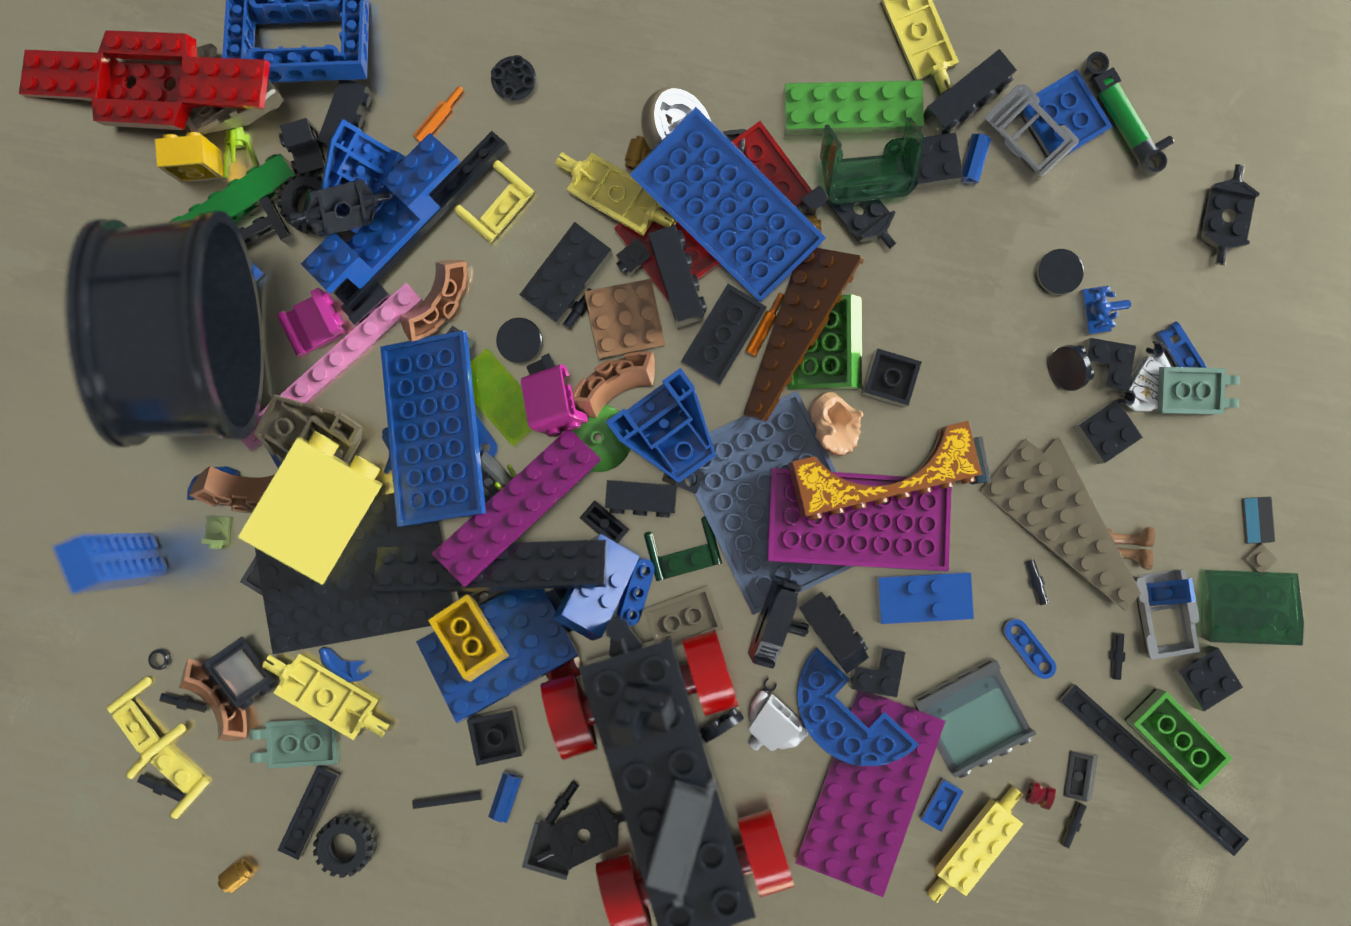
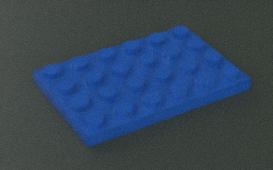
M545 589L508 590L479 606L509 656L471 682L463 679L435 631L416 641L456 723L464 721L580 656L564 625L553 620L556 610L545 594Z

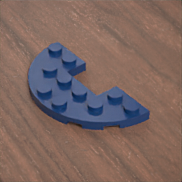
M816 647L802 669L797 695L801 719L807 732L816 744L826 753L842 762L866 767L886 765L912 752L919 744L888 714L884 712L868 728L835 697L850 679Z

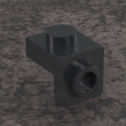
M637 238L616 255L618 259L616 265L624 274L628 272L632 276L634 271L648 261L652 255Z

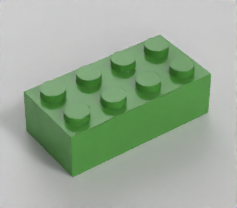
M1157 689L1126 720L1191 787L1198 791H1201L1233 759L1167 691Z

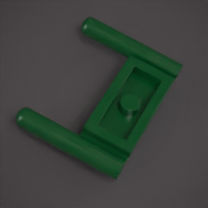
M706 516L701 518L707 544L659 557L653 533L646 532L644 534L649 557L654 565L656 581L722 563L715 535Z

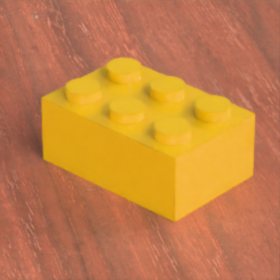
M190 132L183 137L166 134L163 135V138L155 139L157 167L177 181L224 178L222 151L200 133Z
M468 594L428 620L463 679L471 682L509 656L475 599Z

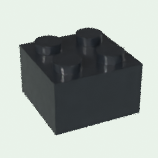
M956 132L911 139L907 144L914 190L956 184L963 178Z
M877 348L873 353L861 395L904 408L909 406L922 361Z
M1117 399L1107 402L1072 426L1097 464L1108 462L1143 438Z
M1209 645L1171 669L1194 708L1203 712L1243 688L1218 647Z
M515 707L475 715L467 719L476 766L520 757L524 754L525 751Z

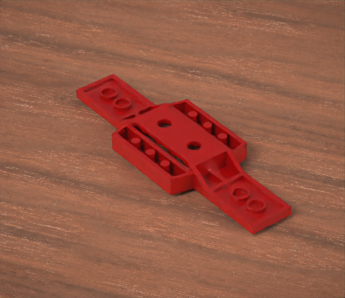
M105 30L97 53L25 49L19 94L24 97L92 101L93 121L104 126L184 130L191 109L200 106L264 109L270 62L257 59L198 57L196 39L186 33ZM117 59L180 61L182 62V64L171 65L149 63H126L119 62V60ZM130 77H135L136 84L129 89L127 81ZM174 78L176 86L168 91L166 87L167 82Z

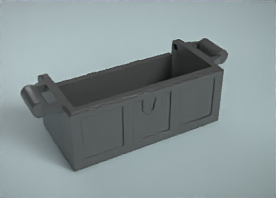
M713 778L708 779L707 789L677 780L673 781L647 868L645 884L673 893V903L676 907H680L683 904V895L711 805L713 791L717 789V782Z

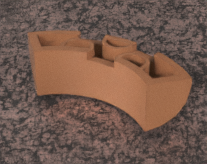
M465 260L435 262V280L428 296L415 309L399 315L404 333L410 341H416L438 330L439 326L447 319H450L459 306L458 302L462 291L465 290L467 262Z
M653 352L624 354V358L612 362L609 359L595 367V372L586 379L582 378L572 392L575 409L587 413L588 417L597 418L602 408L616 395L636 387L653 386L655 377Z
M209 466L197 477L189 496L215 507L218 503L230 506L231 511L250 513L251 509L256 508L275 474L268 477L248 478L231 475Z
M188 659L183 670L179 688L197 694L210 706L218 725V740L241 741L245 739L247 734L245 710L242 711L239 708L234 712L201 669L203 663ZM221 676L238 697L239 694L231 682Z

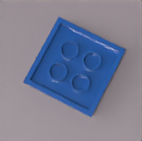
M1077 69L1036 93L1039 98L1038 104L1059 126H1067L1079 139V143L1068 154L1113 127ZM1030 104L1021 112L1027 123L1038 113ZM1041 115L1029 126L1047 156L1053 153L1065 141Z

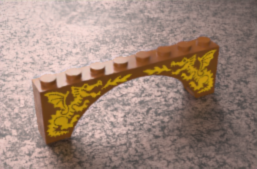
M969 421L940 428L935 447L923 465L907 478L894 484L868 486L844 480L829 471L815 456L788 463L801 518L808 516L809 521L822 518V513L830 511L831 515L845 512L844 508L852 506L853 510L867 507L866 502L874 501L875 505L889 502L888 497L896 496L897 500L911 497L910 492L918 490L919 494L932 492L931 487L939 485L940 489L953 487V482L961 480L962 484L976 481L975 477L982 475Z

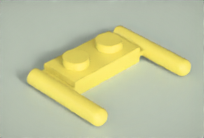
M499 160L493 163V168L511 184L508 185L482 215L480 220L478 221L461 205H457L454 208V212L490 243L535 192Z
M147 676L106 707L144 761L149 760L186 730L185 725L178 724L160 738L135 702L131 700L152 683L151 678Z
M168 744L149 760L183 793H186L184 798L170 812L171 818L177 819L207 786L209 780L202 776L194 766ZM140 756L126 772V777L133 779L149 760L144 761Z

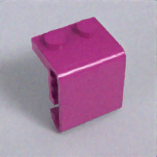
M320 288L310 291L312 297L294 305L293 310L287 313L282 311L277 314V318L296 357L303 356L346 334L342 326L344 324L338 312H335L332 306L333 300L327 291L325 292Z
M563 364L521 378L528 425L530 429L547 434L549 437L558 436L561 434V431L566 429H579L580 425L588 423L587 413L575 410L571 385H564L563 378L569 376V373Z

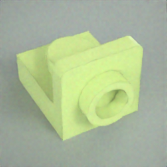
M207 516L205 538L201 539V543L208 544V548L222 549V545H230L232 517Z

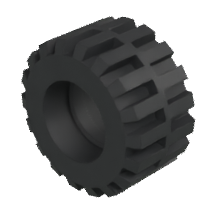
M305 172V175L297 173L295 174V179L292 177L287 179L289 181L287 185L282 184L283 192H278L277 196L281 201H278L277 205L281 209L279 211L281 216L285 218L288 224H290L288 214L299 212V200L307 193V189H312L313 191L321 189L322 177L320 175H312L310 172ZM300 221L290 224L303 233L308 234L311 232L312 234H317L308 222Z
M342 814L327 822L317 832V839L313 842V846L316 847L313 851V856H318L316 863L317 865L322 864L324 866L321 870L324 872L327 870L331 871L330 876L333 877L339 874V878H345L346 875L350 877L355 875L356 872H360L371 860L375 852L376 840H373L375 833L374 830L370 832L369 828L371 825L369 823L364 824L362 822L363 818L359 817L356 819L353 814L348 816ZM346 834L355 841L356 854L353 857H343L336 852L333 845L335 835Z

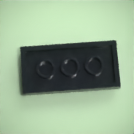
M727 284L681 362L720 385L767 306L732 285Z

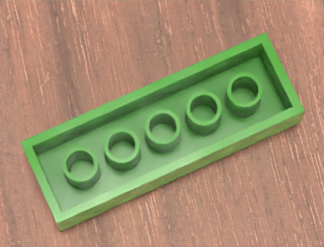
M923 81L785 83L784 135L920 133L924 126Z

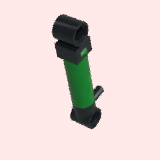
M1098 51L1091 53L1081 65L1082 75L1086 79L1092 80L1088 84L1096 98L1100 97L1135 156L1139 172L1146 177L1155 176L1167 165V157L1161 150L1174 143L1173 137L1167 136L1161 141L1154 143L1119 84L1122 80L1115 68L1112 67L1107 70L1109 67L1107 55ZM1091 62L1097 63L1099 70L1093 69ZM1149 159H1153L1156 162V168L1149 165Z

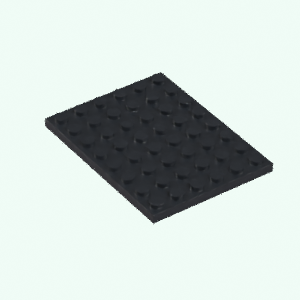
M394 493L376 496L323 585L255 547L272 654L431 626L428 620L454 603L452 592L375 594L373 587L377 547L441 545L443 537L440 521L397 527Z

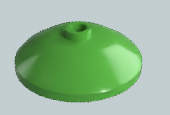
M608 405L602 408L597 418L588 417V423L580 425L579 429L571 430L600 457L601 461L590 470L592 472H605L616 468L626 459L630 452V448L619 441L606 423L607 420L620 412ZM596 433L602 435V439L599 442L593 439Z

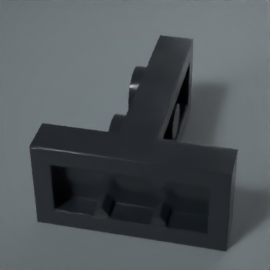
M268 196L259 200L267 217L261 216L253 220L252 225L246 228H238L245 245L274 230L285 244L294 240L274 201Z

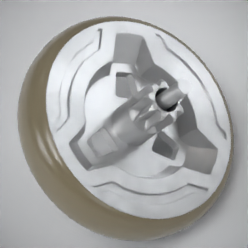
M666 87L657 90L647 99L642 109L641 127L644 139L651 151L695 106L711 121L705 107L693 94L678 87Z

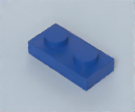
M1192 578L1146 583L1149 606L1196 601Z
M942 779L920 820L942 832L964 791Z

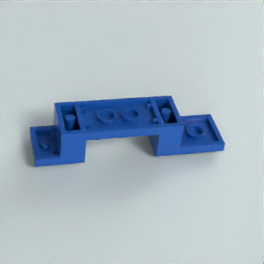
M429 133L381 181L394 196L375 214L372 224L363 226L347 243L336 233L328 235L301 265L330 294L346 278L361 289L440 209L439 205L428 194L461 161Z

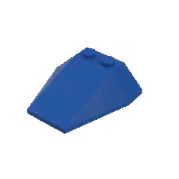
M341 118L329 141L321 189L356 181V178H360L374 194L388 190L391 199L394 194L381 181L406 156L385 146ZM389 200L377 203L378 205L375 207V214ZM342 203L337 206V214L342 215L347 211V204ZM361 227L350 230L356 233Z
M681 368L662 381V385L629 409L625 410L624 408L606 421L620 442L678 483L716 457L695 387Z

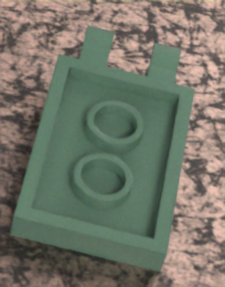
M1159 367L1158 413L1224 414V407L1239 408V398H1225V385H1240V376L1226 375V368Z
M315 718L265 722L266 728H253L249 730L250 740L266 739L267 751L252 752L250 754L251 763L267 762V769L339 763L337 731Z

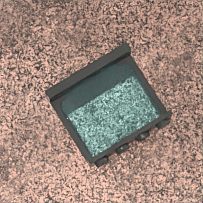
M993 658L912 701L919 712H924L946 721L937 744V749L951 775L955 778H963L969 775L971 769L978 765L979 767L988 765L992 762L991 758L1010 753L1012 747L1018 744L1020 746L1032 741V737L1036 735L1035 730L1030 728L1000 672L1001 666Z

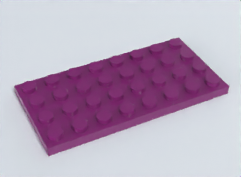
M771 468L766 561L947 572L949 571L952 487L940 489L938 485L931 487L932 492L919 494L918 490L910 492L911 497L897 500L896 496L888 497L889 502L875 505L874 501L866 502L867 507L853 510V507L849 506L844 508L845 512L831 515L830 511L822 513V518L809 521L808 516L803 518L800 516L789 469ZM832 472L844 480L868 486L894 484L907 478L903 476Z
M857 690L850 711L865 726L870 728L885 712L919 745L905 757L881 766L851 765L833 757L795 863L884 897L946 721L876 694Z

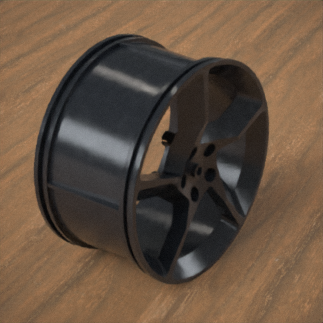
M212 211L210 213H201L195 219L131 227L116 219H93L88 221L79 231L71 250L66 280L65 308L67 339L73 374L80 399L95 431L107 444L116 448L141 445L150 436L217 435L221 439L234 440L248 437L256 424L262 398L264 375L263 331L258 291L251 260L243 237L234 220L224 211Z

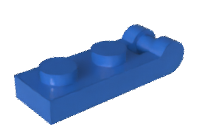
M1177 321L1170 324V328L1156 333L1157 339L1164 345L1176 367L1207 368L1184 329ZM1174 335H1175V336L1178 338V340H1179V341H1177V342H1175V343H1173L1172 340L1170 339V338H1171L1172 336H1174Z

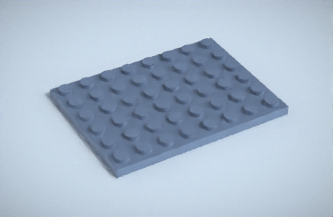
M798 391L780 398L767 422L743 416L709 432L716 457L698 469L704 472V476L695 496L752 615L762 611L774 575L797 581L798 585H802L800 593L854 567L766 561L770 469H789L788 463L815 456L829 471L836 472L826 449L822 447L816 438L817 430ZM694 473L687 477L690 485H693L696 481Z

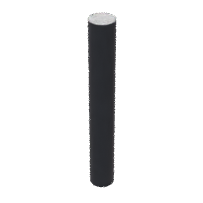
M474 791L412 800L413 809L477 801L482 800V792Z

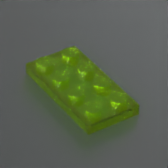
M486 348L470 362L474 403L511 446L514 447L532 431L527 422L522 387L493 353Z

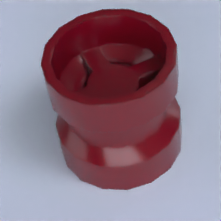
M1032 780L1026 791L1025 802L1032 805L1036 803L1041 808L1049 810L1054 803L1056 789L1050 786L1043 787L1039 782Z

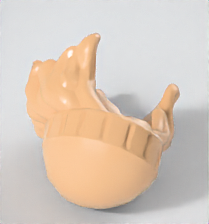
M825 392L818 395L812 401L809 408L810 418L817 430L816 438L824 449L834 455L844 456L847 452L851 453L853 448L857 447L858 435L861 433L859 430L861 427L860 417H863V412L851 407L834 392Z

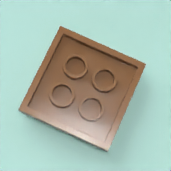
M651 279L584 291L598 359L665 346Z

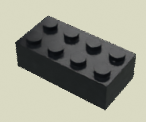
M998 49L929 104L924 111V123L934 135L952 133L956 126L960 124V120L963 123L974 115L978 106L982 109L991 101V98L996 93L999 95L1006 90L1014 80L1012 76L1017 69L1004 53Z
M574 222L519 295L524 301L556 325H559L610 258L612 250Z
M673 225L648 233L649 243L677 328L703 320L707 307L703 296L699 297L697 293L700 287L696 274L691 275L690 272L692 261L689 252L684 253L685 239L682 231H677L676 226Z

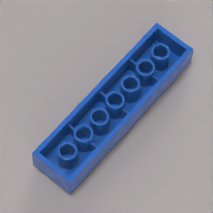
M150 533L79 535L53 546L72 594L141 586L167 575L165 570L167 569L166 562L163 557L159 556L156 549L158 548V543Z

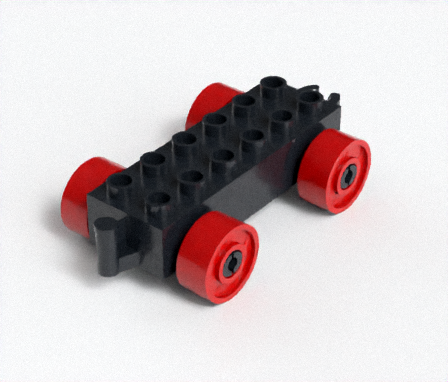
M621 616L615 617L606 626V635L610 638L609 654L582 662L579 666L587 695H584L576 673L553 679L540 685L549 728L562 760L598 750L594 725H596L642 875H639L636 863L630 852L596 863L598 885L610 926H653L649 910L650 905L657 926H732L756 918L745 876L753 874L761 898L794 888V883L771 809L737 819L743 844L735 846L718 787L713 791L711 805L683 895L682 906L676 907L674 905L673 893L645 884L647 868L673 781L677 780L707 789L708 779H715L690 695L698 694L705 716L739 705L715 630L682 640L688 663L680 666L671 635L642 643L631 630L626 618ZM626 687L672 696L676 715L668 733L645 729L636 748L613 743L608 724Z

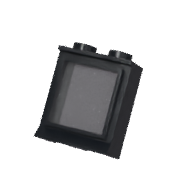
M243 636L205 661L201 667L234 712L239 708L242 711L254 703L252 699L258 694L263 697L273 689L271 685L276 680L267 669L262 668V662L246 643Z

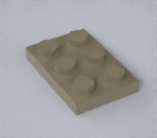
M708 586L643 609L653 639L656 640L671 635L674 647L681 645L683 639L712 630L716 632L723 630Z

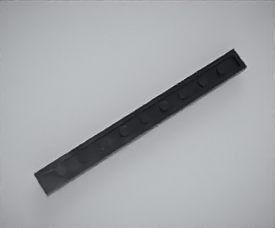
M491 131L429 195L439 205L440 209L361 289L349 279L339 287L334 294L343 304L352 310L509 148L507 143Z
M1073 684L1059 699L1060 703L1231 855L1235 856L1249 840L1248 837L1076 684Z

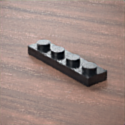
M321 765L316 767L277 851L297 860L301 858L340 774Z

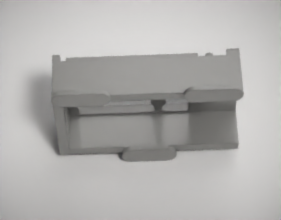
M1017 84L984 118L1005 139V145L1017 158H1024L1043 177L1079 143V139L1067 126H1059L1038 104V96L1027 85L1022 84L1020 86ZM1030 104L1038 113L1011 137L1004 128ZM1041 115L1065 141L1038 165L1019 146L1015 139L1020 138L1021 134Z
M1174 569L1133 576L1141 591V594L1138 596L1148 653L1147 658L1156 660L1200 652L1195 623L1199 621L1196 601L1150 608L1146 583L1187 579L1185 570ZM1179 607L1185 642L1157 646L1151 612L1166 609L1175 610Z

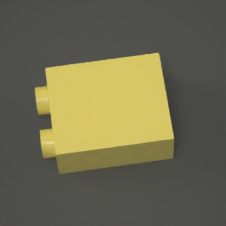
M314 431L309 441L303 437L296 439L238 538L323 585L383 483L375 479L380 471L379 467L357 455L351 464L344 462L334 456L339 445Z

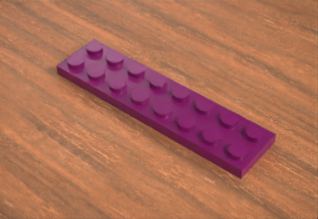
M566 429L485 504L486 514H478L468 519L432 555L463 587L467 586L601 461L600 457L571 430Z

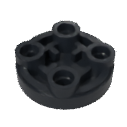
M520 55L501 59L491 70L493 89L501 99L507 102L517 103L524 101L532 95L536 88L537 77L531 63Z
M1055 249L1044 255L1036 267L1037 278L1040 285L1049 294L1065 295L1074 291L1081 284L1084 276L1083 263L1074 252L1067 249Z
M520 317L512 318L506 321L498 330L496 344L500 354L512 363L522 364L531 362L539 354L542 347V335L539 328L532 321Z
M1065 345L1052 353L1049 362L1050 373L1056 384L1062 389L1076 391L1085 387L1094 378V371L1091 368L1089 358L1083 346Z
M734 708L719 716L718 720L701 728L700 732L704 742L712 741L744 719L741 712Z

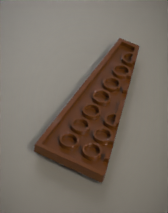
M815 248L792 271L743 413L744 416L767 422L780 400L779 397L783 389L792 381L793 378L791 376L797 366L803 363V356L810 345L813 346L829 320L828 316L834 305L840 302L841 294L845 287L854 279V272L859 264H863L864 258L861 255Z

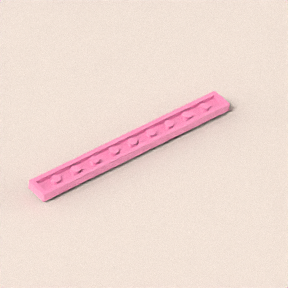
M405 283L279 396L308 403L400 321L399 315L413 310L423 300ZM267 407L258 414L256 424L250 435L245 439H240L252 452L262 444L254 434V431Z

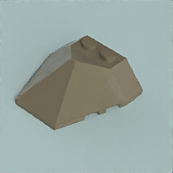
M268 80L264 109L200 106L191 109L187 123L191 132L200 134L248 126L267 112L276 110L284 99L274 82L271 83Z
M273 395L254 434L271 455H275L283 463L297 438L303 437L309 441L314 431L337 443L339 447L334 456L349 464L361 442L362 426L342 413L279 395Z

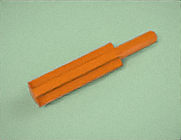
M458 86L445 102L441 100L412 136L417 142L420 143L429 133L432 134L452 110L450 106L462 93V87Z
M778 293L770 310H766L746 350H744L748 355L757 357L758 351L777 318L775 314L783 300V293Z

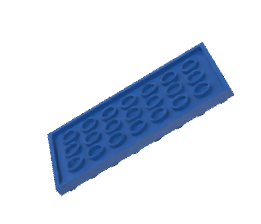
M696 106L630 172V176L759 302L826 239L816 226Z
M461 330L421 338L416 341L380 346L397 527L486 514L467 332Z

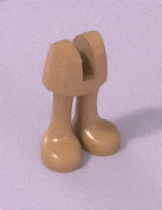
M1146 527L1138 534L1112 533V530L1108 529L1115 544L1153 547L1155 542L1154 527ZM1118 548L1123 558L1135 560L1145 570L1152 569L1154 560L1152 550Z

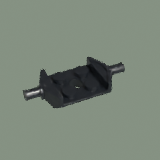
M1236 164L1233 178L1228 181L1215 183L1210 189L1201 237L1218 251L1215 262L1217 265L1226 264L1227 252L1229 250L1250 244V241L1247 239L1255 199L1259 197L1260 193L1243 181L1245 165ZM1223 211H1229L1232 214L1231 222L1224 221L1222 218Z
M833 165L827 168L825 172L834 182L826 202L859 242H867L881 238L888 249L897 244L887 230L896 212L894 210L890 212L862 179L865 174L860 172L843 177ZM860 205L864 213L862 215L855 213L853 206Z
M356 178V181L315 191L307 189L302 212L288 214L290 224L300 221L308 222L320 237L370 225L374 220L377 203L390 200V194L388 190L376 194L372 193L360 178ZM342 203L347 204V211L342 215L337 214V206Z
M597 803L551 825L550 846H548V849L535 854L536 858H539L537 859L538 863L555 857L570 870L591 858L618 847V826H620V823L625 822L623 812L617 816L612 815ZM581 829H586L590 833V838L585 843H581L577 839V833Z

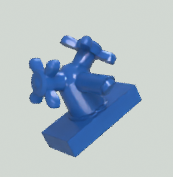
M1109 286L1080 290L1087 335L1111 332V327L1116 326L1113 319L1118 317V312H1113L1111 315H1109V312L1129 309L1131 307L1130 300L1108 302L1107 296L1115 297V293L1110 291Z

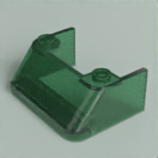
M911 117L906 119L903 138L890 140L884 147L883 155L843 159L842 144L830 125H824L820 161L826 194L831 202L840 204L905 197L914 190L925 136Z

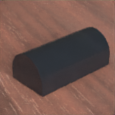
M818 186L802 198L799 210L804 215L817 216L821 212L826 202V192L824 189Z
M595 500L579 518L597 534H602L616 543H619L629 531L624 524Z

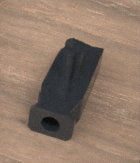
M774 575L748 652L754 664L774 668L787 633L802 637L808 635L809 624L792 620L797 608L798 593L802 589V585H798L797 581Z

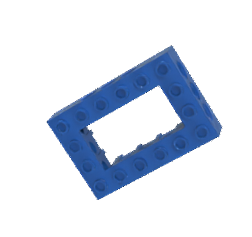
M226 0L222 58L257 59L270 62L268 80L271 83L367 79L369 0ZM342 21V32H339L341 52L334 45H325V47L302 46V48H284L279 46L278 49L254 48L256 24Z

